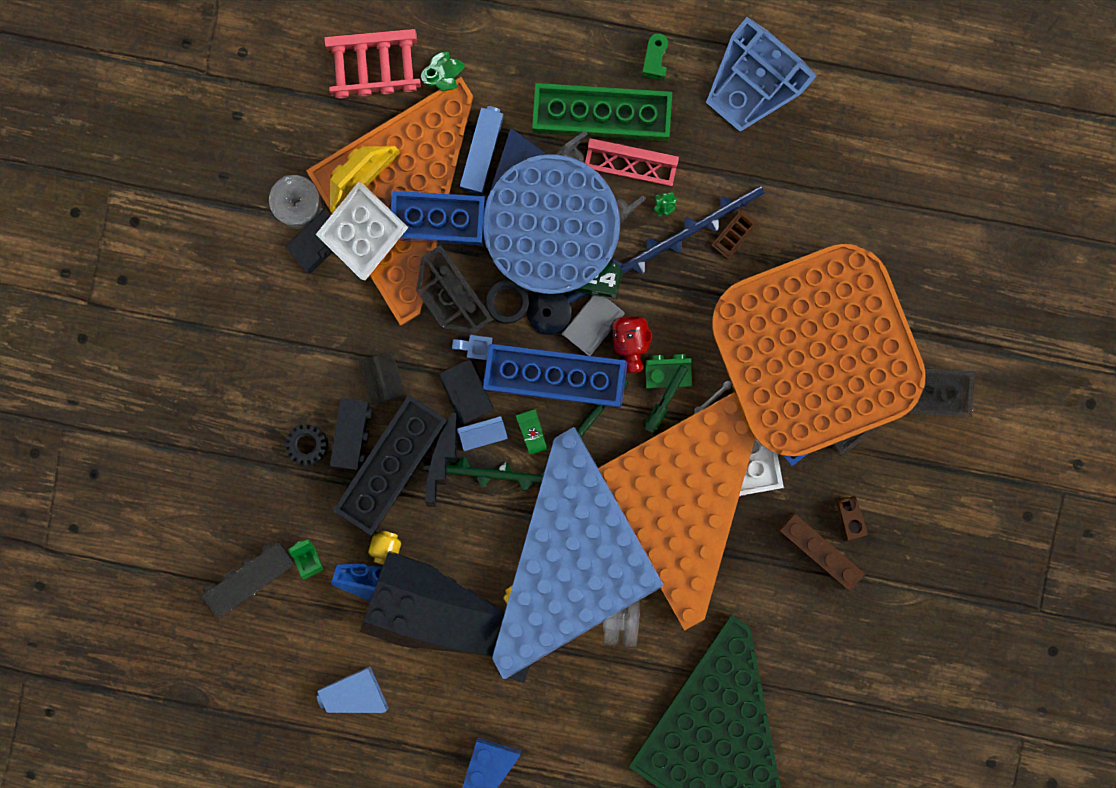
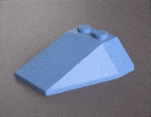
M746 17L731 36L706 103L741 132L801 95L817 75L800 57L768 30Z

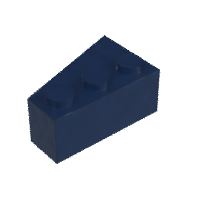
M511 128L491 190L500 177L514 165L528 158L547 154Z

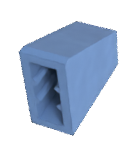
M367 667L317 691L319 694L316 696L321 709L325 708L327 713H383L389 708L371 667Z

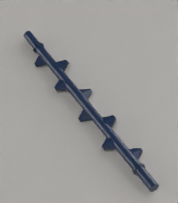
M759 186L743 196H738V199L734 201L723 196L720 198V209L697 222L686 217L684 218V229L660 243L649 238L646 240V251L623 264L615 259L610 260V263L617 264L623 274L631 269L642 274L645 272V261L668 248L678 253L681 252L682 240L705 227L714 232L718 231L719 219L742 206L745 207L747 203L765 194V192ZM572 292L566 297L571 304L587 294Z

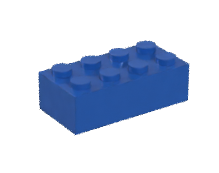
M392 191L391 211L408 227L399 240L483 246L484 196Z

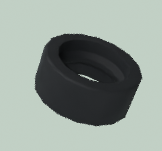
M511 280L499 281L487 293V310L491 317L500 323H516L527 313L529 306L528 294L523 287ZM503 289H512L520 296V308L512 315H503L495 308V296Z

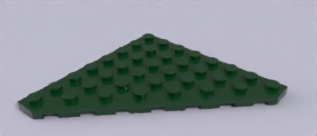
M733 615L729 616L628 765L630 769L658 788H781L752 632L749 626Z

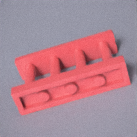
M416 30L325 37V47L334 54L337 86L329 87L331 95L335 96V98H348L349 94L358 93V96L372 95L371 92L380 91L381 94H392L394 90L403 89V92H415L417 88H421L420 79H413L411 47L414 43H418ZM392 45H399L402 48L404 80L391 81L388 49ZM370 47H377L379 50L382 82L368 83L366 51ZM354 49L357 52L359 84L346 85L343 59L345 50Z

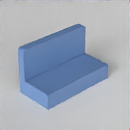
M502 417L457 429L464 451L508 439Z

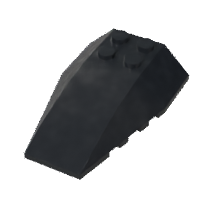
M388 551L360 632L402 647L493 656L505 611L488 600L484 601L469 588L467 590L457 584L456 580L450 576L446 577L434 566Z

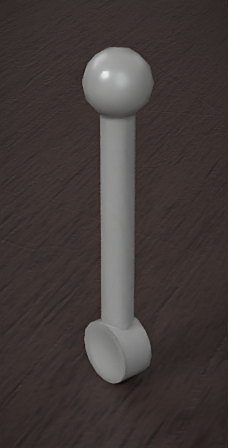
M730 381L724 382L723 387L701 407L695 408V414L709 406L724 391L730 390L732 383Z

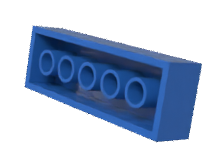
M489 344L483 389L490 392L622 408L628 363L625 360Z

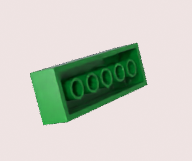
M535 83L532 130L535 134L668 142L670 137L672 92Z

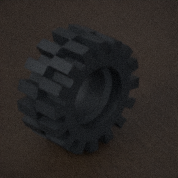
M303 424L289 431V435L286 436L285 447L286 453L292 461L301 465H313L321 461L320 459L325 456L328 441L320 428ZM310 436L313 438L315 448L311 453L304 454L298 449V441L301 437Z

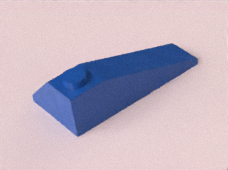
M337 565L331 585L371 602L383 565Z

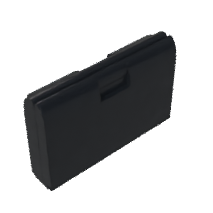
M324 209L285 246L309 274L333 253L316 235L332 215L328 209Z
M471 359L438 374L461 425L467 424L495 410L486 390L483 389V384Z

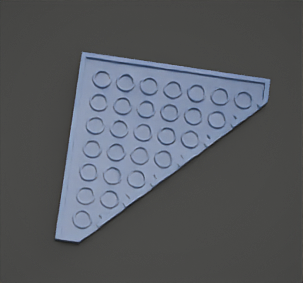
M574 427L554 438L492 659L503 679H507L664 586Z

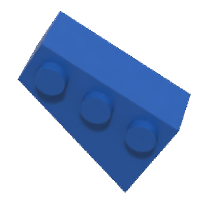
M477 738L462 788H498L520 757L521 750Z

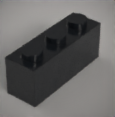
M346 398L340 399L330 466L360 470V466L363 465L366 458V453L362 452L363 444L368 443L369 430H366L367 421H371L373 407H370V402Z

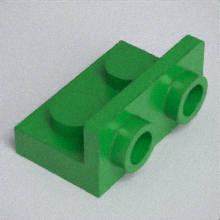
M686 354L673 355V359H664L663 355L650 356V360L645 361L646 389L668 388L680 365L688 368V371L679 387H692V358L686 359Z

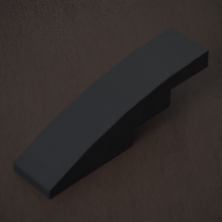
M451 413L440 434L432 456L425 495L427 507H436L437 485H446L447 463H456L458 417L456 413Z

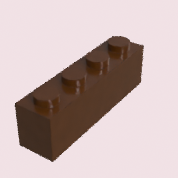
M791 513L778 528V532L846 590L851 591L865 575L864 572L796 514Z

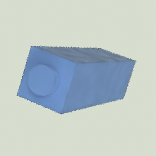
M487 106V109L481 108L460 184L461 190L483 196L504 119L503 113H500L498 108Z

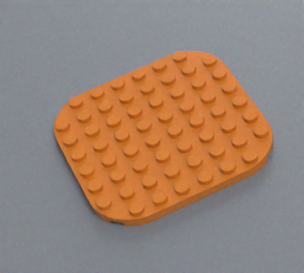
M833 245L737 282L725 291L715 306L712 317L713 336L747 424L756 440L766 449L784 456L805 455L901 418L917 404L924 389L925 368L889 274L878 257L872 252L856 245Z

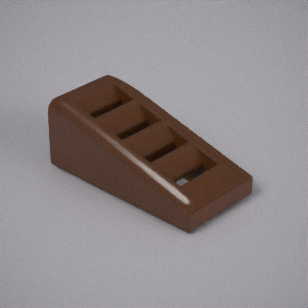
M741 209L711 246L729 260L759 223ZM741 218L750 228H745L738 220ZM736 226L744 235L741 237L732 227ZM729 233L736 240H738V242L735 244L726 236V234ZM721 240L725 241L732 249L729 251L719 242Z

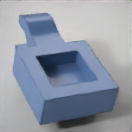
M470 335L469 341L453 339L452 349L468 351L467 358L487 360L489 344H492L493 338Z

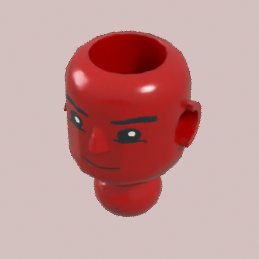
M639 316L618 318L612 324L614 351L616 354L624 356V360L628 363L626 373L641 372L644 364L640 355L648 351L649 343L652 340V333L648 329V323L645 318Z

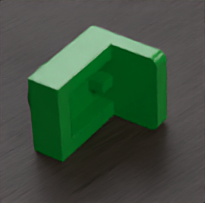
M309 540L299 541L288 549L303 580L324 570L317 550Z

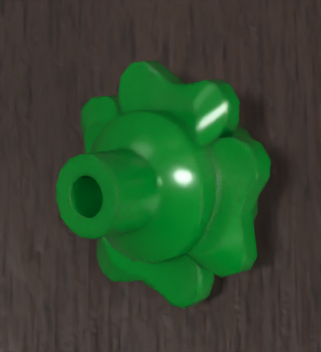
M673 192L664 193L663 195L657 194L655 196L656 206L654 211L657 212L659 217L663 214L665 216L675 211L677 198Z

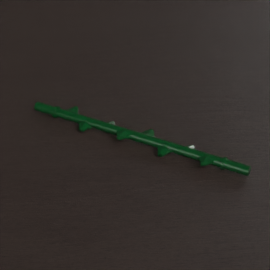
M462 457L456 466L447 463V475L477 477L481 487H485L490 479L518 481L522 490L527 491L532 483L542 484L545 470L541 475L512 472L508 462H504L498 470L470 467L466 457ZM424 462L423 471L429 472L431 463Z

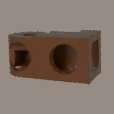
M856 496L837 500L845 542L868 536Z

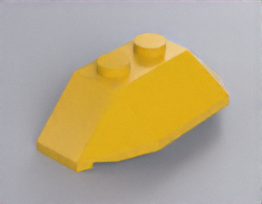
M362 146L359 150L357 148L354 149L347 157L349 160L343 166L341 164L337 166L331 173L333 176L330 178V212L333 214L358 182L363 183L367 187L400 154L399 150L395 146Z

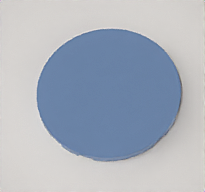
M539 155L514 165L500 177L494 188L490 191L485 204L483 235L493 262L504 275L517 285L534 292L547 294L563 293L589 283L608 265L619 240V209L609 185L593 168L571 157Z

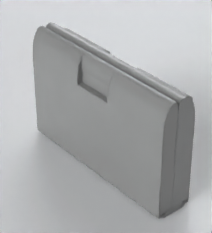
M593 295L563 331L562 335L586 355L591 356L612 330L613 322L618 318H622L625 313L608 298Z

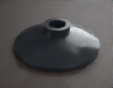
M538 292L529 301L527 316L535 330L542 334L552 335L561 332L568 326L572 316V308L569 300L562 293L547 294ZM546 308H549L551 310V315L549 317L545 316L544 310Z

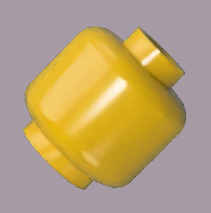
M380 530V533L373 535L368 553L371 557L375 558L374 563L384 565L388 551L399 554L401 541L397 539L398 535Z

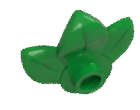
M441 52L431 59L430 65L422 71V82L428 87H437L442 91L456 89L457 84L454 77L465 68V65L457 59H450L449 52Z

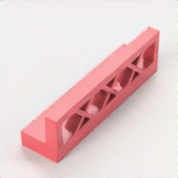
M590 138L585 164L598 172L672 187L679 157ZM592 152L602 154L606 160L599 166L589 164ZM617 157L623 158L628 166L622 170H616L611 161ZM643 162L646 163L650 171L640 175L636 173L633 166ZM650 164L658 165V166H656L655 168H652V166H651ZM660 167L671 168L669 180L660 179L655 171Z

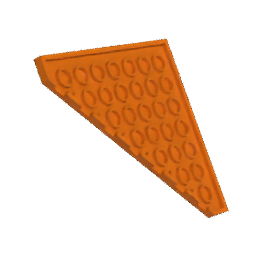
M462 77L455 80L457 84L456 89L449 91L438 90L306 170L329 209L330 178L333 176L331 173L340 164L343 166L349 160L347 157L354 149L357 148L359 150L362 146H395L400 152L367 186L390 210L392 191L450 194L473 101V95ZM398 240L370 274L401 326L421 314L438 243Z
M735 392L598 468L662 580L664 586L661 587V590L684 631L705 620L755 437L750 431Z

